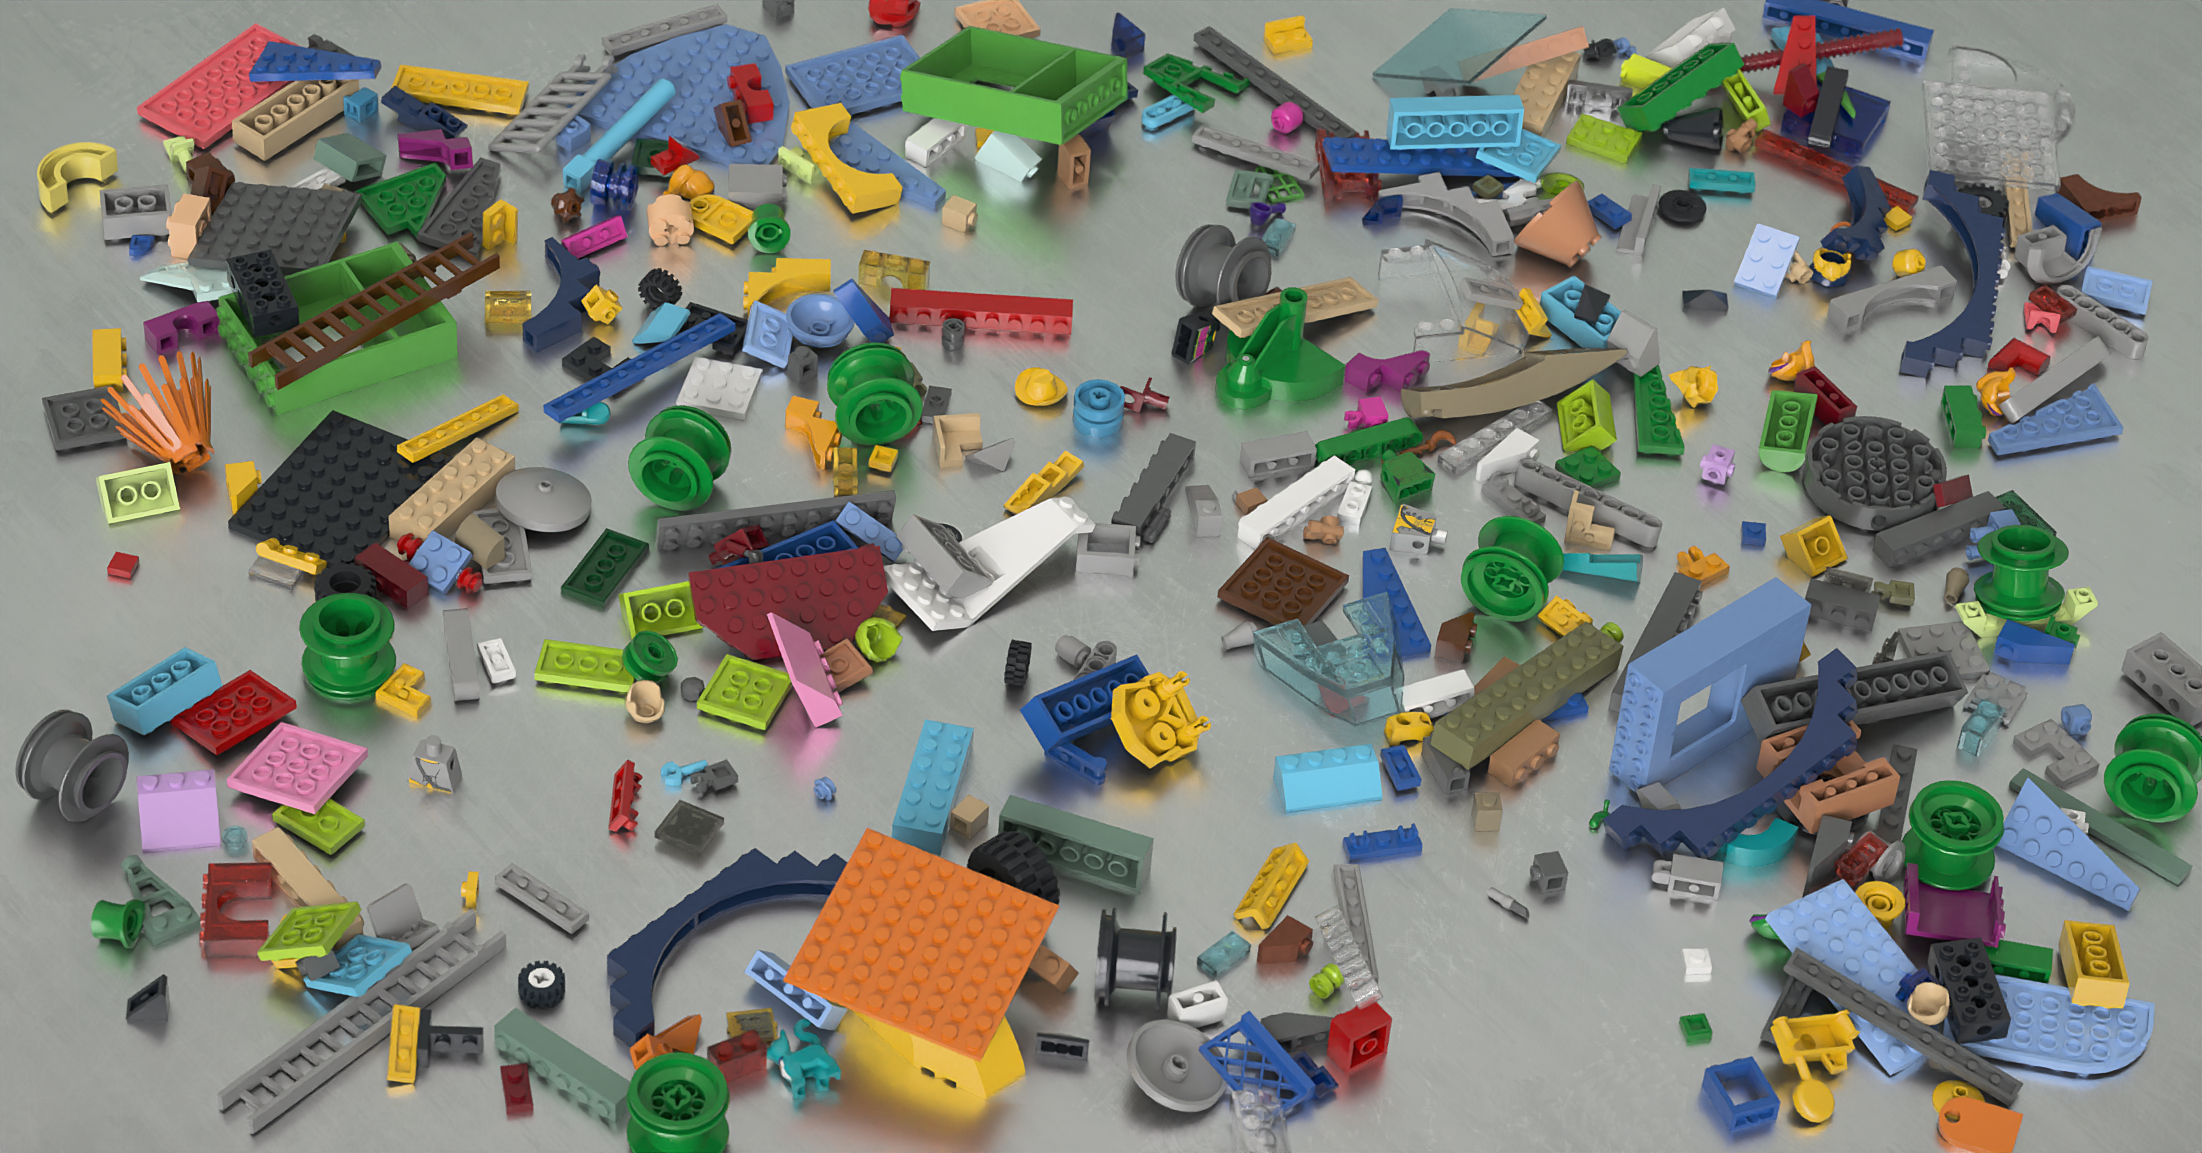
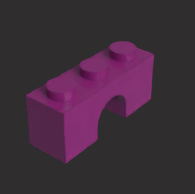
M208 301L197 302L144 321L145 340L154 352L160 355L179 348L178 334L193 333L199 340L218 334L220 319L216 310Z

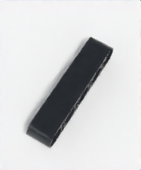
M1827 66L1807 147L1825 151L1830 150L1849 70Z

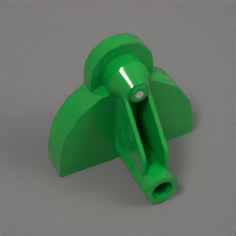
M1296 287L1284 289L1280 294L1279 304L1264 315L1252 335L1240 338L1232 330H1229L1225 355L1227 365L1217 373L1215 385L1217 398L1224 404L1232 408L1245 410L1259 407L1270 399L1285 402L1314 400L1334 391L1343 384L1346 365L1303 338L1308 298L1304 290Z

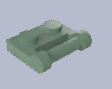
M1235 169L1226 198V206L1250 209L1253 202L1266 204L1269 188L1273 185L1274 177L1267 173ZM1255 183L1261 184L1257 199L1251 198Z

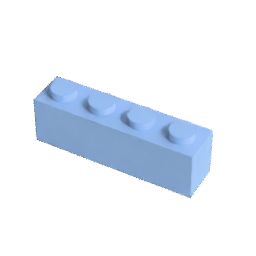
M757 950L744 972L817 1027L835 1031L848 1008L783 982L790 965L774 953Z

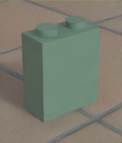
M343 133L318 139L313 159L347 180L355 182L381 176L387 155L350 133Z

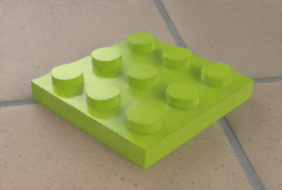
M726 654L699 697L697 709L766 730L793 684L789 674Z
M358 901L292 908L257 953L260 960L279 961L286 958L301 959L307 956L323 957L327 955L361 912Z

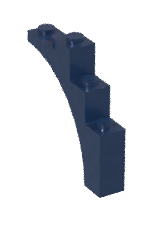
M1856 165L1842 178L1851 203L1852 219L1850 227L1834 228L1820 242L1824 249L1853 252L1858 260L1872 261L1885 249L1880 238L1889 229L1884 218L1892 209L1871 168Z
M553 237L545 240V258L558 274L560 286L555 297L546 308L522 323L523 341L536 353L582 332L581 321L583 318L581 313L587 310L581 300L595 285L600 286L601 273L599 267L586 257L578 260L576 256L565 249L563 244L557 242Z

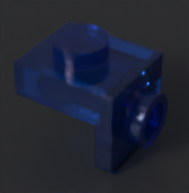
M1923 967L1912 976L1908 973L1901 979L1898 984L1900 989L1895 996L1903 1003L1910 997L1917 985L1924 982H1932L1941 986V983Z

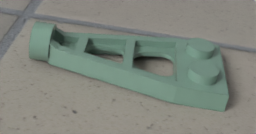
M131 855L122 862L121 868L127 875L133 899L141 900L145 904L146 914L142 929L154 946L201 926V918L192 905L148 869L138 855ZM153 884L158 890L143 897L139 888ZM163 900L174 907V909L157 916H152L149 908L150 905Z

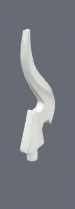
M1522 178L1503 191V198L1507 200L1474 198L1476 204L1498 200L1503 211V209L1523 205L1527 200L1524 197L1535 196L1537 188L1543 187V182L1541 179H1538L1536 183Z

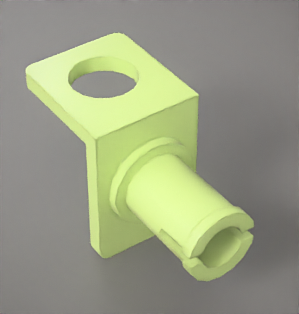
M184 136L165 140L163 145L171 163L180 161L184 173L187 174L186 161L193 159V138L186 140Z

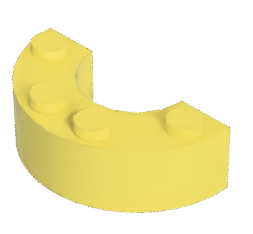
M80 142L61 146L48 153L41 160L37 168L39 197L43 206L52 213L68 203L67 184L70 181L85 177L103 181L117 172L116 149L99 143Z

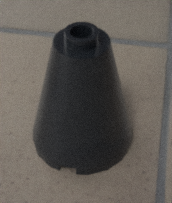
M1715 107L1677 116L1668 120V123H1664V135L1668 136V139L1712 150H1722L1724 136L1722 135V128H1724L1723 110L1721 107Z

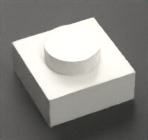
M1708 948L1682 949L1681 958L1685 975L1711 974L1712 964Z

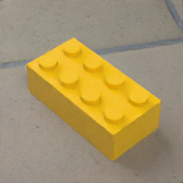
M2064 920L2058 947L2071 1002L2081 1006L2093 1005L2108 1009H2123L2129 980L2115 925Z

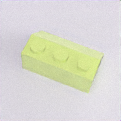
M170 462L95 478L100 502L108 524L180 509Z

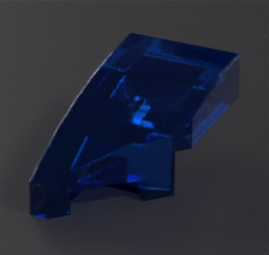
M1402 195L1381 197L1362 218L1363 225L1382 224V218L1401 217Z

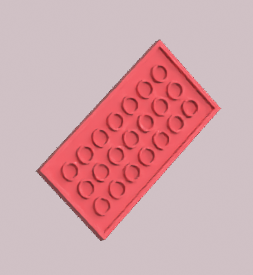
M255 23L137 107V114L178 136H184L186 140L193 138L195 145L205 149L232 129V120L294 82H250L249 72L267 43L271 41L295 46L299 45Z

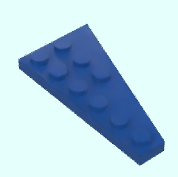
M269 41L249 72L250 82L375 79L382 67L380 60Z
M1386 548L1363 551L1362 663L1431 652V643Z

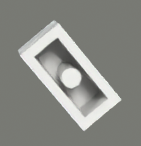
M1216 980L1169 995L1167 1016L1170 1020L1182 1022L1194 1028L1202 1027L1225 1019L1228 999Z

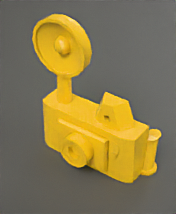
M1842 1010L1836 1014L1792 1019L1783 1016L1773 1021L1771 1031L1783 1063H1795L1802 1079L1793 1091L1794 1105L1798 1112L1811 1122L1820 1123L1827 1120L1834 1112L1835 1100L1831 1090L1824 1083L1812 1079L1806 1062L1822 1061L1831 1075L1848 1069L1847 1055L1855 1049L1852 1040L1860 1034V1031H1857L1848 1016L1850 1014L1849 1010Z

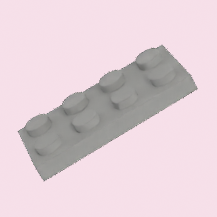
M499 509L473 511L476 516L504 537L505 559L487 570L481 566L484 584L531 580L532 568L525 528L508 520Z

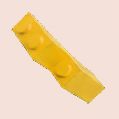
M776 258V267H772L771 272H749V280L744 281V295L748 296H744L743 310H748V318L750 307L754 300L768 306L780 298L796 293L830 291L831 259Z

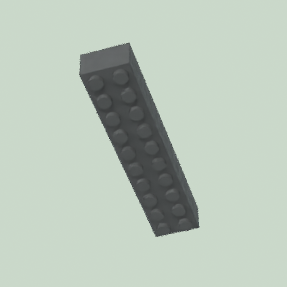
M1949 650L1856 667L1858 680H1856L1851 688L1845 689L1856 699L1858 713L1852 719L1856 725L1952 707L1969 693ZM1818 675L1754 686L1741 699V703L1759 743H1762V740L1809 724L1813 716L1818 694Z

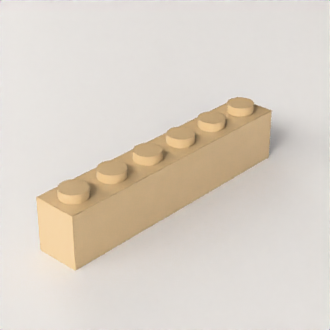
M279 827L252 839L253 858L297 907L348 902L344 896L341 897L337 893L333 883L327 881L322 876L318 866H313L310 863L305 852L299 850L294 845L290 835H285ZM360 913L333 946L336 951L357 934L363 935L364 920Z

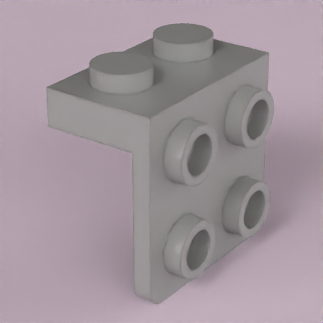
M409 884L399 886L367 906V912L377 938L409 943L412 950L440 932L436 923L423 919L412 886Z

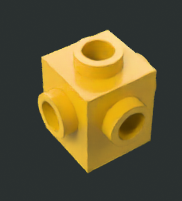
M595 285L581 300L593 320L597 322L600 320L606 324H609L623 309L618 301L619 296L611 289L607 291L598 285Z

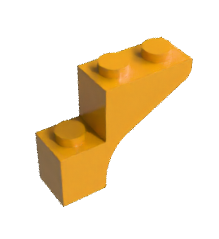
M792 396L785 412V428L798 431L808 439L816 467L825 470L828 462L833 461L835 447L840 446L842 434L839 432L836 422L822 419V412L819 411V401Z

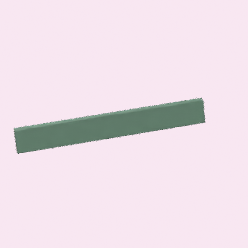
M2022 768L2010 780L2009 787L2020 793L2026 779L2029 778L2059 809L2066 808L2086 812L2085 823H2089V834L2173 883L2179 885L2191 872L2193 867L2191 864L2030 771Z

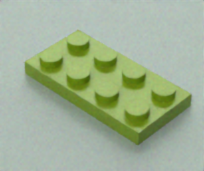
M544 639L534 672V680L621 692H628L636 681L624 666L622 659L623 649Z

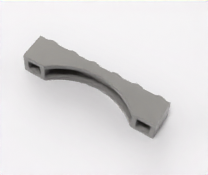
M1941 265L1831 299L1827 317L1841 332H1846L1861 327L1863 321L1872 312L1888 304L1907 301L1936 304L1952 299L1957 281Z

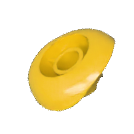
M1032 367L1022 371L1015 382L1017 397L1022 402L1033 406H1047L1057 403L1068 391L1063 380L1052 374L1049 370L1040 367Z

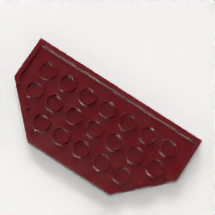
M880 546L688 572L687 575L696 622L716 634V637L730 647L736 648L752 662L783 658L767 614L772 612L811 634L814 642L819 640L823 650L826 651L845 639L852 643L860 624L873 615L888 594Z

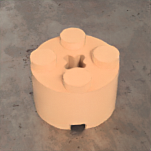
M671 194L656 198L655 203L648 205L646 212L649 234L657 246L677 242L679 244H687L690 241L694 231L690 202H685L681 196Z

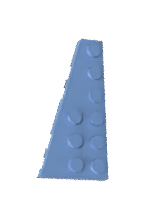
M853 122L849 125L848 133L840 135L830 145V149L840 161L856 170L872 174L893 173L903 187L901 196L935 209L946 197V190Z
M2093 383L2083 392L2079 390L2068 399H2060L2037 410L2036 414L2031 417L2025 416L2021 418L2019 423L2014 425L2008 424L1989 433L1988 442L1997 455L2120 435L2124 427L2095 383Z
M2027 778L2004 821V833L1996 846L2129 912L2140 892V888Z

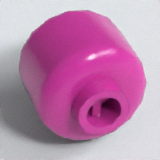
M1284 102L1272 111V125L1281 133L1287 134L1292 132L1302 124V109L1295 103Z

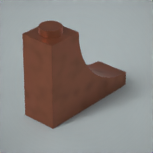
M2079 174L2060 177L2056 193L2100 222L2138 214L2142 199L2138 192L2117 193L2100 189L2085 181Z

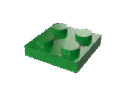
M1593 446L1557 460L1555 463V469L1558 472L1595 489L1619 480L1621 472Z

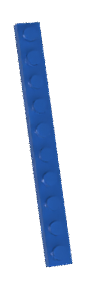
M719 313L544 404V413L560 423L734 332L735 323Z

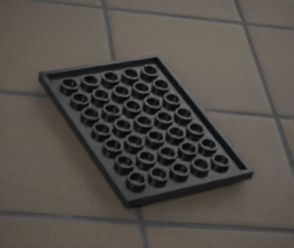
M332 410L230 518L228 528L261 542L270 538H276L282 546L291 545L297 547L300 552L318 554L320 556L319 559L327 561L326 568L328 569L334 564L355 563V556L375 542L381 546L389 538V515L454 457L437 451L412 463L397 452V445L408 439Z

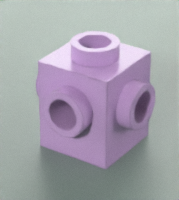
M1713 444L1708 455L1704 454L1701 460L1700 468H1703L1702 478L1724 485L1727 477H1732L1736 465L1733 463L1735 450Z

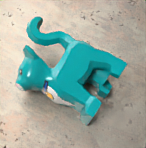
M808 1019L798 1021L793 1027V1032L799 1040L812 1045L792 1052L786 1032L782 1029L780 1030V1038L772 1041L770 1047L764 1051L765 1058L775 1062L779 1066L782 1076L791 1084L794 1100L805 1097V1078L811 1076L816 1078L815 1087L818 1092L829 1089L830 1077H835L836 1080L841 1078L839 1066L828 1054L818 1036L804 1032V1028L811 1025V1021Z

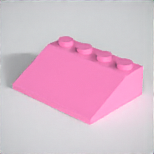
M772 612L767 614L791 682L815 728L843 716L839 707L843 705L838 691L834 692L833 690L837 686L832 674H827L831 669L826 658H821L820 656L824 654V650L819 640L814 642L811 634Z

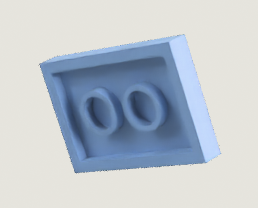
M1757 223L1734 285L1777 299L1800 237Z
M2087 266L2081 292L2101 305L2145 314L2153 281Z
M754 300L750 307L742 351L773 365L785 368L788 363V355L793 337L786 321V313Z

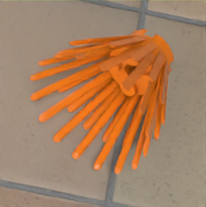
M178 351L176 354L181 374L179 381L181 389L178 390L165 357L160 355L158 358L167 384L161 386V389L170 409L146 365L143 363L139 365V370L162 412L150 394L145 393L142 397L126 375H122L121 380L142 409L138 410L134 405H129L112 387H108V392L128 413H121L106 399H101V402L112 412L104 407L101 409L124 427L115 426L120 431V434L162 462H170L173 474H181L179 468L186 467L188 472L193 471L211 459L209 451L213 454L215 453L211 445V386L209 387V380L207 378L205 381L204 399L201 357L198 358L197 369L195 353L193 351L190 354L193 377L190 379V385L183 354L181 351Z

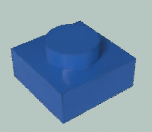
M1742 521L1741 544L1765 546L1766 523Z

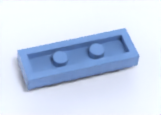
M851 502L846 504L835 520L836 524L865 544L874 543L875 546H880L881 555L893 563L903 551L902 543L896 537L897 534Z

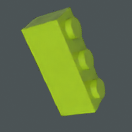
M1738 69L1736 75L1725 78L1722 81L1726 96L1743 122L1749 118L1756 122L1757 128L1754 129L1755 133L1771 125L1765 106L1740 69Z

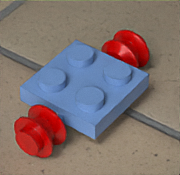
M432 530L423 544L421 538L414 540L412 533L403 535L398 540V553L400 555L406 553L407 559H412L409 565L428 577V585L446 595L456 580L457 587L459 589L466 587L467 594L477 592L482 586L483 580L480 572L473 574L471 567L464 569L473 557L472 553Z

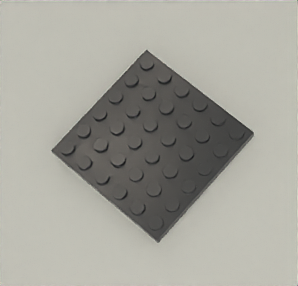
M233 182L211 217V221H209L198 243L188 256L189 266L226 269V259L269 249L272 250L283 274L291 275L326 264L330 261L362 203V195L350 191L338 192L327 189L315 190Z

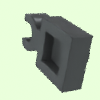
M726 759L704 767V773L697 772L690 776V783L692 785L698 783L696 784V792L703 793L710 786L718 790L738 783V774Z

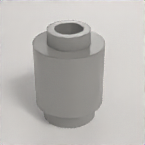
M1063 635L1055 645V650L1058 652L1059 657L1076 668H1081L1091 653L1089 646L1073 636Z

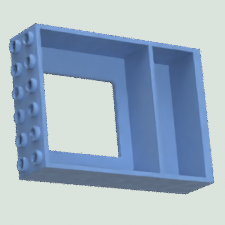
M1775 577L1629 663L1609 770L1634 791L1657 782L1664 786L1754 731L1741 703V699L1754 686L1795 679L1811 604ZM1711 685L1707 707L1676 725L1681 703Z

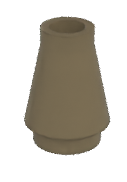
M1956 567L1946 574L1944 599L1947 602L1956 603L1959 596L1969 583L1967 571Z

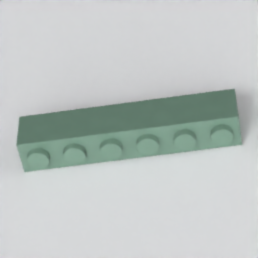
M516 1007L494 1025L495 1044L501 1050H506L521 1063H527L539 1075L555 1082L559 1088L567 1090L582 1103H587L602 1116H607L616 1122L628 1111L626 1096L630 1081Z

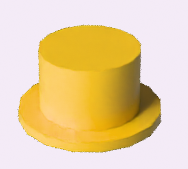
M1866 882L1859 886L1855 892L1884 929L1889 928L1893 920L1900 916L1905 908V899L1902 892L1886 882Z

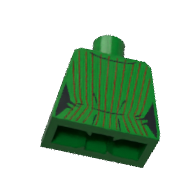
M1388 450L1382 455L1384 462L1380 478L1395 504L1432 490L1436 474L1412 452L1397 456L1393 450Z

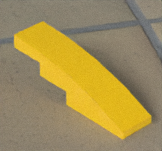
M1064 451L1054 463L1048 462L1037 475L1032 473L1003 505L1004 508L1017 515L1054 497L1085 467L1084 462L1069 452Z

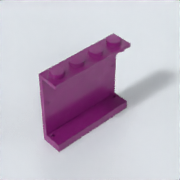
M1907 863L1903 883L1905 934L1950 941L1981 937L1984 946L1998 948L1999 938L2004 939L2006 923H2004L2005 911H2003L2004 899H2002L2003 887L1999 886L1998 876H1994L1990 893L1972 890H1946L1929 884L1919 883L1918 864Z

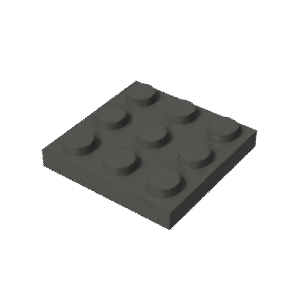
M112 385L42 398V405L56 451L126 438L120 434V431L115 426L124 427L101 409L104 407L112 412L101 402V399H106L120 411L118 401L108 392V387L113 388Z

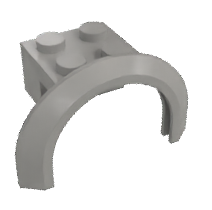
M2054 225L2018 235L2014 258L2027 268L2030 277L2038 283L2050 285L2067 281L2080 273L2094 256L2100 242L2102 228L2090 230L2087 247L2078 261L2065 252L2067 236Z

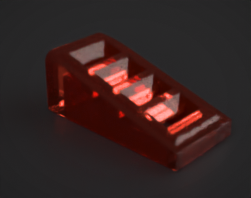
M1869 832L1835 862L1836 874L1851 886H1855L1875 865L1888 848V845ZM1870 844L1876 851L1873 852L1867 845ZM1863 852L1868 856V858H1865L1860 853ZM1853 860L1858 861L1860 865L1856 864Z

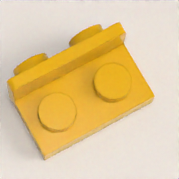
M1303 15L1265 23L1263 40L1273 55L1312 47L1313 39L1304 28L1305 17Z
M500 199L483 212L482 246L490 250L497 244H500L503 239L512 244L517 242L518 209Z
M1557 595L1537 615L1542 623L1561 637L1584 622L1593 625V619L1586 612L1580 613L1570 600H1562Z

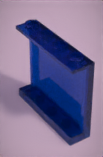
M1816 78V86L1820 96L1822 83ZM1846 86L1845 90L1855 109L1856 115L1854 118L1851 117L1841 105L1830 149L1861 159L1863 148L1880 122L1885 123L1887 120L1891 101ZM1787 109L1783 115L1780 132L1808 141L1815 111L1800 117L1790 109Z

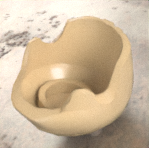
M648 680L636 681L632 684L625 697V707L633 719L647 724L660 719L665 712L664 698L661 696L660 687L655 682Z
M1924 982L1917 985L1907 1001V1009L1910 1016L1928 1026L1942 1022L1949 1012L1948 990L1932 982Z

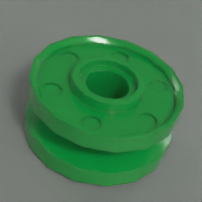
M647 630L638 632L623 649L622 653L624 666L636 680H648L655 682L657 685L661 684L676 668L678 662L677 653L672 644L662 635Z

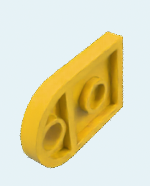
M701 195L690 201L694 226L731 244L739 240L748 231L752 223L753 211L723 197Z

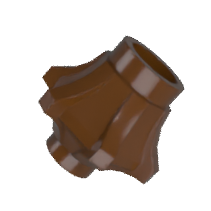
M569 188L565 193L555 194L551 199V206L554 209V214H560L563 222L569 223L571 218L581 217V204L585 200L584 197H579L575 193L574 188Z

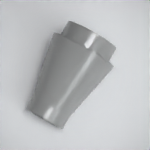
M1244 621L1228 634L1222 636L1221 640L1225 649L1228 650L1254 644L1259 639V634L1252 621L1248 623Z

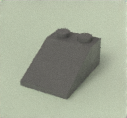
M1822 814L1802 898L1824 888L1840 874L1842 864L1848 863L1851 850L1846 849V846H1852L1855 834L1850 832L1851 821Z

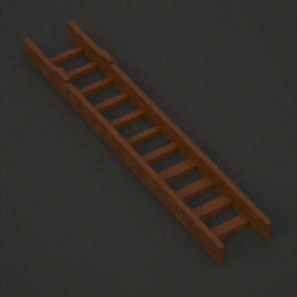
M469 232L248 352L249 366L253 368L271 357L277 359L286 367V369L275 374V388L280 390L443 299H450L461 293L463 288L500 269V255L496 253L483 261H479L468 252L469 249L474 247L473 234ZM460 255L473 266L465 271H461L449 260ZM442 265L455 276L447 281H443L435 274L436 267ZM426 276L437 286L426 292L413 280ZM406 285L418 296L407 301L394 290ZM388 295L400 306L389 312L376 300ZM369 305L381 317L371 322L358 310ZM350 315L363 327L353 331L341 319ZM330 326L343 338L334 341L322 330ZM311 336L324 348L316 352L303 340ZM293 347L305 358L296 362L284 350Z

